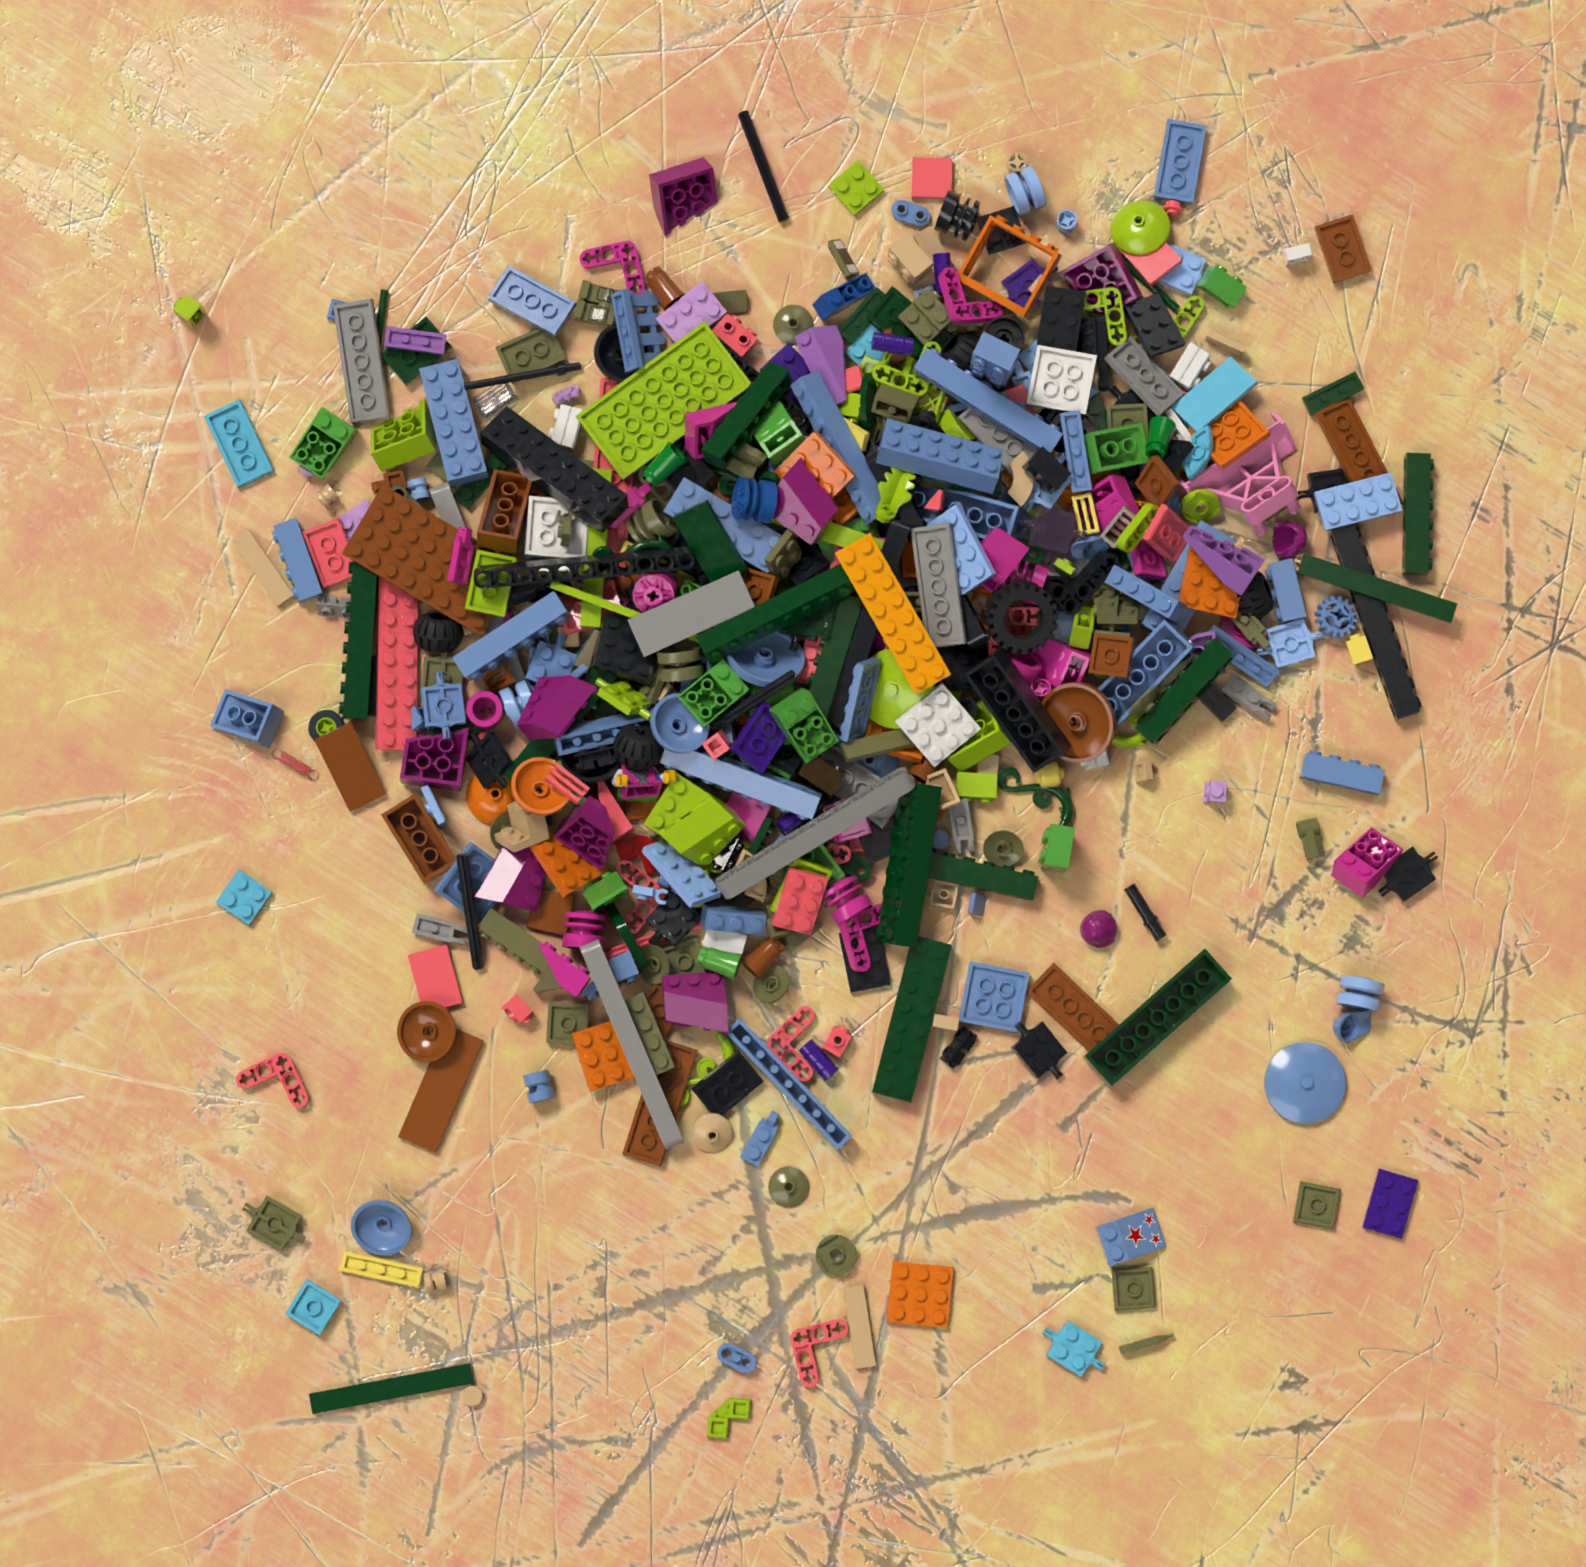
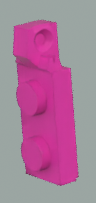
M647 483L639 489L634 486L625 492L628 495L629 507L610 525L612 529L616 528L644 504L643 502L646 501L644 495L651 490Z
M458 528L447 581L460 585H466L468 582L474 545L471 542L472 529Z

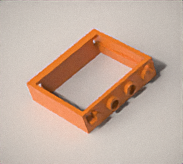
M990 215L958 272L960 282L1022 317L1028 318L1062 255L1058 253L1059 248L1050 243L1048 246L1041 244L1042 239L1034 234H1031L1029 237L1023 234L1025 229L1016 224L1011 227L1006 224L1007 219L999 215L996 218ZM996 225L1052 256L1024 308L968 277Z

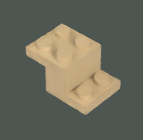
M514 800V803L507 805L512 827L503 828L501 832L494 834L496 842L515 853L549 839L545 819L547 815L532 814L520 807Z

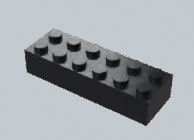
M1002 647L973 665L963 674L1033 773L1065 754L1072 746Z

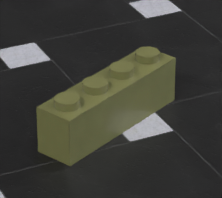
M490 908L478 925L479 930H481L479 934L488 941L490 938L497 941L496 946L504 952L507 949L513 952L514 955L512 957L520 963H523V961L529 963V969L539 975L540 972L544 974L549 964L539 946L540 941Z
M643 992L625 1000L655 1074L661 1076L677 1069L646 993Z

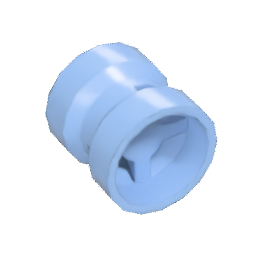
M1071 210L1061 211L1056 221L1057 229L1062 233L1072 232L1077 222L1076 214Z
M417 478L407 482L408 489L411 490V496L417 502L431 498L429 491L426 489V478Z

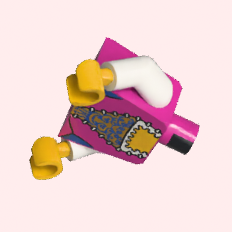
M621 764L620 769L616 771L613 777L612 784L615 787H620L622 799L656 797L660 794L662 783L676 782V771L666 770L662 773L655 767L637 770Z

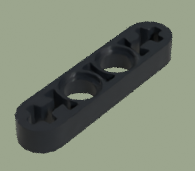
M1097 313L1095 317L1098 351L1099 392L1109 391L1108 363L1104 360L1108 355L1105 313Z

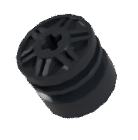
M948 190L934 230L947 234L952 226L955 227L954 237L957 238L960 230H963L961 240L967 241L975 228L980 214V201L976 200L973 207L970 208L971 198L968 197L964 205L960 204L961 194Z
M999 316L991 320L985 327L984 332L1000 340L1005 338L1006 343L1020 349V355L1025 341V331L1021 323L1015 318L1008 316Z

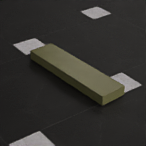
M902 729L840 743V749L847 763L916 746Z

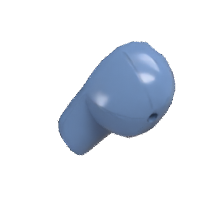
M1092 533L1084 535L1080 541L1071 545V554L1074 558L1090 561L1098 552H1107L1110 545L1099 537L1100 534Z
M1345 1012L1339 1015L1333 1022L1334 1034L1338 1039L1346 1043L1352 1042L1368 1033L1370 1030V1012Z

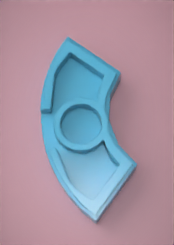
M1208 425L1191 435L1194 448L1182 462L1187 477L1190 480L1196 478L1203 471L1211 457L1213 433Z

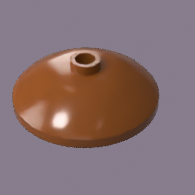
M421 1001L411 1005L403 1012L397 1026V1037L401 1048L409 1057L420 1062H433L441 1059L451 1050L456 1038V1025L451 1013L444 1006L432 1001ZM430 1028L434 1030L432 1035L429 1034Z

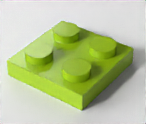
M859 160L828 185V188L853 216L857 215L884 192V188Z

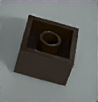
M818 755L807 764L805 763L798 773V778L816 791L822 792V795L833 801L846 781L844 770L836 765L831 767L827 764V759L821 755Z

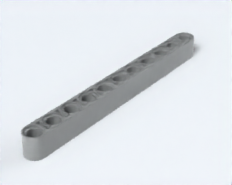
M448 482L430 488L429 491L440 519L457 529L459 527L466 528ZM493 615L485 629L486 634L504 624L502 617ZM517 655L512 659L506 658L501 661L502 665L509 663L510 667L507 669L508 671L512 670L511 678H515V683L525 680L527 684ZM513 683L512 685H510V686H508V687H509L511 690L514 689V688H515V683Z
M905 767L896 769L723 873L715 880L716 885L725 899L735 897L908 793L915 787L913 779Z
M597 939L580 946L581 953L665 1150L684 1143L599 940Z

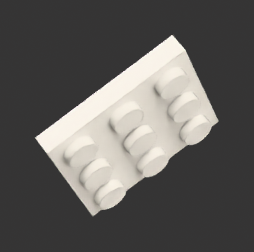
M1037 345L1026 404L1064 412L1080 410V415H1086L1097 355Z
M529 496L524 556L550 559L585 556L588 523L572 512L569 547L560 546L561 538H557V530L561 524L556 520L557 512L561 510V515L567 517L570 510L554 498Z
M942 682L895 720L898 726L934 767L981 729L978 723Z

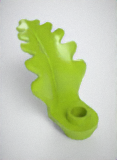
M892 467L891 471L893 474L885 473L887 482H880L878 484L881 497L875 510V517L878 521L890 523L895 518L899 507L911 500L912 495L907 491L915 487V484L910 482L916 478L915 475H912L914 473Z

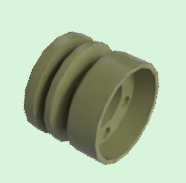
M657 498L650 499L641 507V510L634 511L633 514L625 519L627 529L637 543L644 540H658V536L668 540L677 533L678 527L676 523L663 515L666 505Z

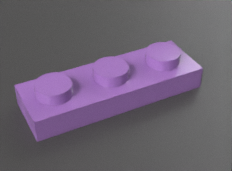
M387 326L384 347L444 355L447 334Z

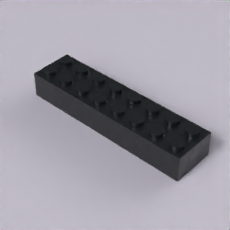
M508 406L480 431L481 445L601 534L629 507L628 495Z

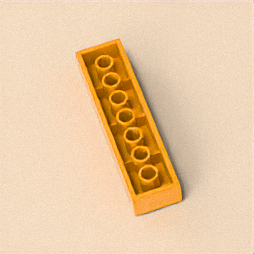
M869 533L835 552L915 695L951 675L950 670L872 534Z

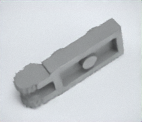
M1234 673L1221 689L1222 692L1242 707L1265 721H1269L1271 714L1264 708L1271 712L1277 709V705L1272 700L1265 698L1264 695Z
M967 798L960 799L961 803L948 808L957 856L962 855L963 852L960 844L961 840H967L968 851L974 853L972 839L974 836Z
M417 913L412 930L413 934L448 943L454 942L465 946L468 945V941L465 939L453 937L455 930L467 934L466 927Z

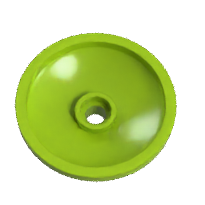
M1147 200L1133 201L1121 207L1114 215L1110 227L1111 236L1121 251L1135 256L1148 255L1157 251L1167 241L1170 234V220L1166 211L1160 205ZM1137 220H1142L1141 223H1135Z

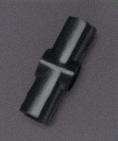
M570 581L559 582L571 587ZM552 582L518 585L510 588V597L513 605L533 599L539 601L551 592L559 593V591L550 588Z

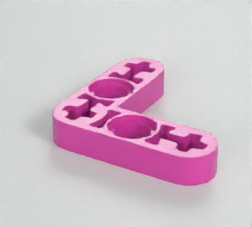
M623 241L587 249L581 253L580 263L586 269L621 262L627 289L631 291L634 288L631 279H636L637 286L642 287L638 294H642V291H645L638 253L633 242ZM625 246L633 249L630 251L631 259L636 258V260H629L624 263V260H628L627 254L625 252L622 253L625 250ZM611 250L614 253V257L611 260H605L602 256L604 251ZM596 252H599L601 262H598L597 258L592 259L591 264L583 261L586 259V255H590L593 258L597 257ZM635 265L638 271L636 274L630 275L626 271L627 267Z
M947 267L939 274V284L949 318L953 323L990 322L996 317L1003 315V307L996 301L966 303L959 275L955 269ZM950 292L956 293L958 299H952ZM972 309H977L980 317L975 316Z
M882 903L867 907L839 924L849 964L855 972H865L870 967V958L862 930L879 924L880 915L876 916L875 913L879 912ZM865 912L869 915V921L867 924H865L862 920V916ZM849 921H851V922H852V925H850L849 927H847V923H849ZM853 938H856L858 941L856 949L851 945ZM862 960L863 963L858 966V962Z

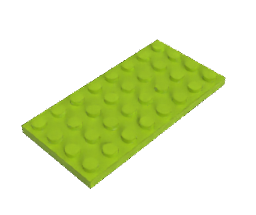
M704 321L644 365L643 368H640L576 415V418L624 481L657 457L667 442L674 444L685 436V413L729 404L748 390L751 382Z

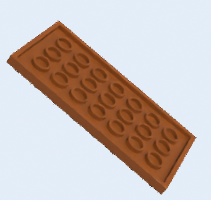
M382 485L341 554L479 636H482L493 615L465 610L477 549L496 554L499 553L491 549L477 547V540L471 537L474 549L467 584L460 585L447 581L458 529L387 486Z

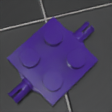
M1031 259L1001 281L1002 286L1008 293L1007 299L1023 308L1031 296L1027 289L1045 271L1034 259ZM1056 266L1055 270L1053 271V273L1056 272L1057 270H1059L1057 266ZM1037 300V302H1036V304L1034 305L1033 308H1035V307H1036L1037 305H1039L1041 302H1040L1039 300Z

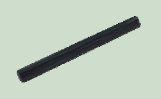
M747 110L742 111L738 114L739 120L778 222H784L788 220L785 206L749 112Z
M793 670L786 672L717 717L710 723L707 738L798 679L796 673Z
M461 853L456 856L469 948L472 967L475 970L484 968L469 859L466 853Z

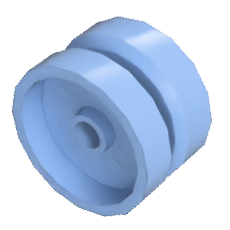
M1031 165L1021 168L1020 177L1015 172L1004 175L1009 197L1020 217L1030 213V204L1037 210L1047 205L1042 185Z
M525 680L515 683L517 697L514 696L509 687L499 691L504 702L502 705L517 731L521 729L516 724L531 696Z
M1341 975L1339 986L1351 992L1341 991L1337 993L1335 1003L1349 1008L1378 1013L1381 1002L1369 996L1382 995L1385 984L1365 977Z

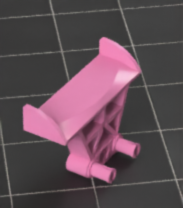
M1275 412L1271 413L1275 423L1267 428L1271 436L1224 470H1221L1214 463L1202 471L1196 478L1186 483L1179 476L1176 477L1184 496L1197 489L1212 490L1218 495L1222 507L1244 513L1247 522L1253 526L1256 535L1260 537L1264 536L1262 529L1265 534L1268 532L1264 520L1287 505L1290 514H1297L1295 507L1298 512L1301 510L1295 486L1289 476H1283L1281 460L1297 450L1286 423ZM1199 505L1196 508H1203L1205 505Z

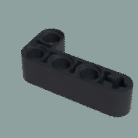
M1100 551L1067 587L1064 584L1049 581L1044 584L1043 589L1053 598L1052 600L1056 604L1058 612L1075 615L1105 582L1113 566L1119 565V559L1115 554Z

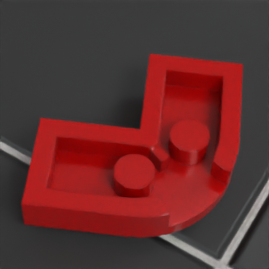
M637 835L614 843L620 861L631 860L640 856L647 875L658 871L642 853L644 846L655 843L651 838Z

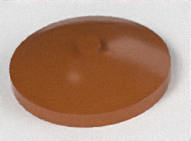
M1068 682L1052 689L1044 697L1041 703L1072 745L1065 754L1059 757L1060 759L1073 763H1082L1097 758L1107 750L1115 735L1116 718L1111 703L1100 690L1087 683Z

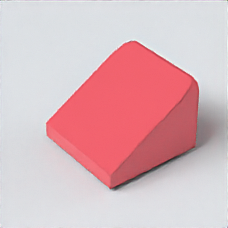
M860 366L845 369L847 393L859 390L864 376Z
M938 490L926 504L925 509L942 512L946 493Z

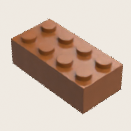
M494 469L477 530V547L517 554L528 512V498L533 492V482L522 474Z
M416 793L381 814L425 885L447 872L456 861L455 855Z

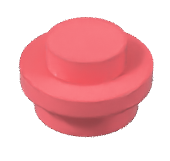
M1169 200L1163 206L1168 217H1177L1182 214L1183 209L1178 201Z

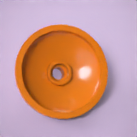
M535 757L522 762L516 768L511 779V792L520 807L532 814L550 815L558 812L567 804L569 799L545 781L546 776L550 774L558 762L549 758ZM554 776L552 777L567 790H569L570 792L572 791L570 788H567L565 785H563V783L559 781L557 778H555ZM540 789L542 793L538 794L536 790Z
M475 774L468 783L466 790L467 805L471 813L485 824L492 825L496 817L508 812L507 805L514 803L515 799L511 792V781L504 775L503 777L508 783V786L504 789L500 788L497 781L490 789H484ZM494 790L499 791V796L496 798L492 797Z

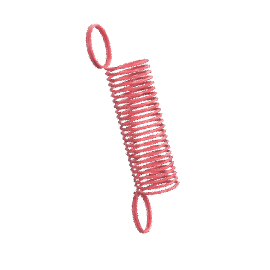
M281 751V757L274 758L290 766L295 771L299 770L304 776L307 774L306 772H310L309 768L301 765L296 758H291L286 752L283 753Z

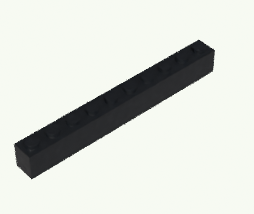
M1355 524L1329 531L1341 566L1372 576L1375 575L1372 564H1368L1366 558L1368 556L1367 548L1361 544L1360 538L1362 535L1358 526L1355 527ZM1349 591L1364 635L1368 640L1374 658L1373 661L1394 720L1397 721L1418 714L1420 712L1419 708L1422 705L1419 697L1414 695L1413 689L1415 685L1412 677L1407 675L1408 665L1405 658H1401L1399 652L1402 650L1399 640L1394 638L1393 632H1395L1393 622L1391 620L1388 621L1386 603Z

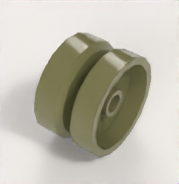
M681 647L657 652L659 664L671 665L659 670L660 681L679 682L703 676V665L691 663L702 658L701 647Z

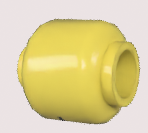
M1052 761L1034 773L1035 782L1042 788L1058 787L1061 779H1064V769L1059 767L1058 762Z

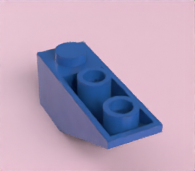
M864 273L822 294L812 306L821 320L825 321L866 297L876 287L867 273Z

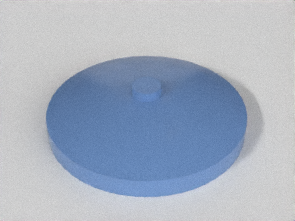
M776 631L774 634H770L756 643L726 656L725 660L741 679L751 684L765 687L790 670H793L798 678L804 667L805 655L800 644L798 645L797 652L789 650L792 638L779 634Z
M1300 1042L1283 1048L1271 1059L1265 1072L1264 1089L1270 1105L1283 1118L1302 1124L1315 1123L1327 1118L1339 1107L1345 1094L1346 1077L1340 1061L1330 1050L1315 1043Z

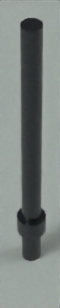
M580 362L566 365L560 363L554 367L465 382L464 389L466 391L555 374L557 376L566 375V372L581 370Z

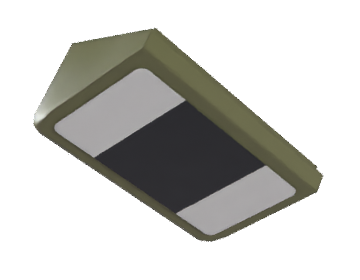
M842 240L828 241V248L845 279L848 280L858 275L859 271Z

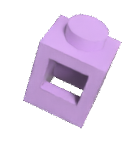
M1211 780L1210 782H1205L1203 802L1224 804L1226 802L1227 781Z

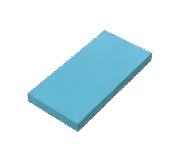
M1230 356L1172 405L1171 408L1194 432H1197L1206 425L1210 426L1258 383Z
M240 399L204 416L237 488H241L274 472Z

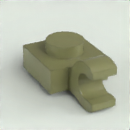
M558 510L556 520L561 526H558L557 538H561L560 546L569 547L572 512L569 511L568 516L563 517L561 510Z
M771 904L766 905V909H763V912L767 916L765 927L770 939L774 940L789 936L791 930L772 926L771 922L775 912L770 911Z

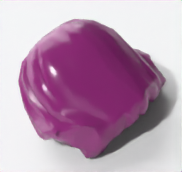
M1291 521L1275 524L1272 544L1277 556L1287 559L1305 549L1307 546V533L1302 526Z
M1097 910L1084 917L1080 924V933L1085 942L1094 947L1103 948L1109 946L1115 940L1118 927L1111 913L1105 910Z

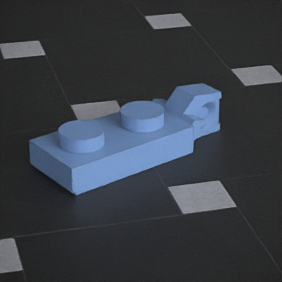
M772 1111L768 1119L762 1118L759 1121L740 1156L741 1158L757 1167L759 1166L777 1132L778 1125L774 1123L779 1116L778 1113Z

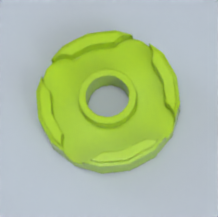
M1197 489L1184 496L1181 501V512L1183 517L1189 522L1199 523L1200 520L1208 522L1219 514L1221 502L1218 495L1212 490ZM1199 505H1205L1203 508H1196Z

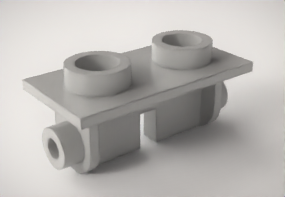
M318 597L317 614L324 617L335 616L349 619V614H345L346 602H350V598L341 597L339 604L337 603V597Z

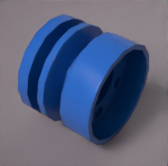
M739 477L732 495L731 509L733 518H743L748 521L752 517L755 522L770 523L774 517L777 505L778 491L776 483L767 480H760L756 483V480L753 478Z

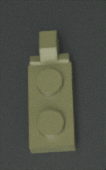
M1238 610L1236 618L1230 619L1253 645L1258 643L1265 651L1271 646L1265 638L1268 634L1265 627L1255 616H1250L1251 618L1242 616Z

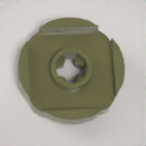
M842 1235L825 1237L816 1249L818 1266L830 1275L847 1273L853 1267L856 1260V1249L853 1243ZM833 1249L841 1251L840 1260L837 1261L830 1258Z

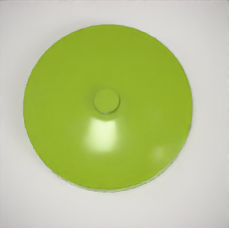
M885 649L870 657H877L882 659L869 718L883 727L901 729L895 720L936 687V683L915 695L890 649Z

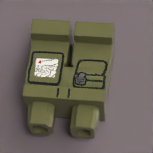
M583 280L573 315L574 320L602 327L616 324L611 294L620 290H614Z

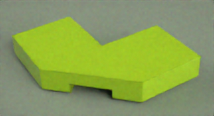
M730 1397L708 1416L707 1437L727 1439L729 1418L749 1420L751 1399Z

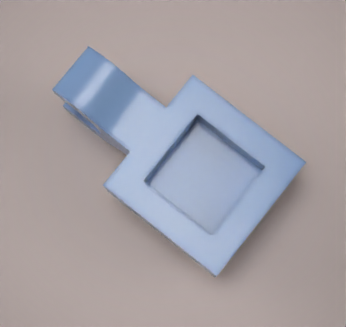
M1017 360L1014 370L1015 377H1012L1011 381L1014 387L1024 384L1028 393L1032 375L1030 370L1024 372L1019 360Z
M634 885L632 893L636 895V899L648 901V897L655 898L658 904L665 905L666 901L660 900L659 895L662 893L668 894V891Z

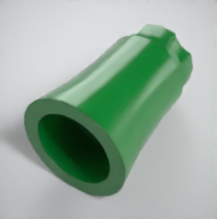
M1155 416L1150 419L1145 447V455L1149 459L1154 455H1159L1161 459H1164L1171 438L1176 431V424L1172 419L1165 416Z
M667 442L662 451L647 466L648 468L643 471V475L651 484L657 486L679 467L687 463L688 460L673 443Z

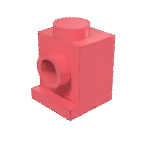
M721 729L705 740L702 745L711 758L715 760L730 749L728 745L731 741Z
M517 994L501 1007L504 1011L508 1009L510 1011L508 1016L515 1023L519 1020L523 1026L533 1018L531 1014L534 1012Z
M840 1025L838 1028L833 1027L822 1049L840 1058L852 1037L848 1035L850 1031ZM835 1037H841L842 1042L836 1044L834 1042Z

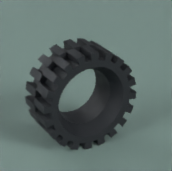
M1020 579V582L1010 580L1008 585L1005 583L999 585L1001 589L998 592L996 590L992 592L994 596L992 599H987L986 604L988 608H984L986 616L984 623L988 628V633L1002 648L1008 649L1011 653L1017 654L1018 651L1021 654H1028V650L1034 653L1038 651L1037 647L1040 645L1044 648L1047 645L1045 641L1048 638L1052 640L1054 637L1052 631H1057L1058 627L1055 622L1059 620V614L1056 612L1057 606L1053 602V598L1041 586L1024 579ZM1027 599L1034 601L1040 610V620L1037 627L1031 633L1023 636H1016L1007 632L1004 626V614L1007 608L1017 600Z

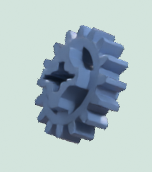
M1332 595L1317 605L1316 608L1318 610L1314 615L1318 618L1314 622L1320 624L1318 630L1323 629L1324 636L1329 633L1330 639L1335 638L1336 635L1338 639H1341L1344 636L1347 637L1355 630L1356 627L1354 625L1358 620L1354 617L1358 613L1352 611L1354 605L1349 606L1348 599L1343 602L1341 596H1338L1335 600V597ZM1346 625L1345 628L1339 629V627Z

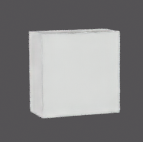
M1306 243L1286 248L1282 253L1285 266L1310 260L1312 256L1310 244Z

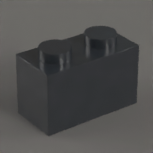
M1043 446L1036 450L1022 466L1025 474L1037 481L1039 487L1050 495L1057 491L1072 474Z

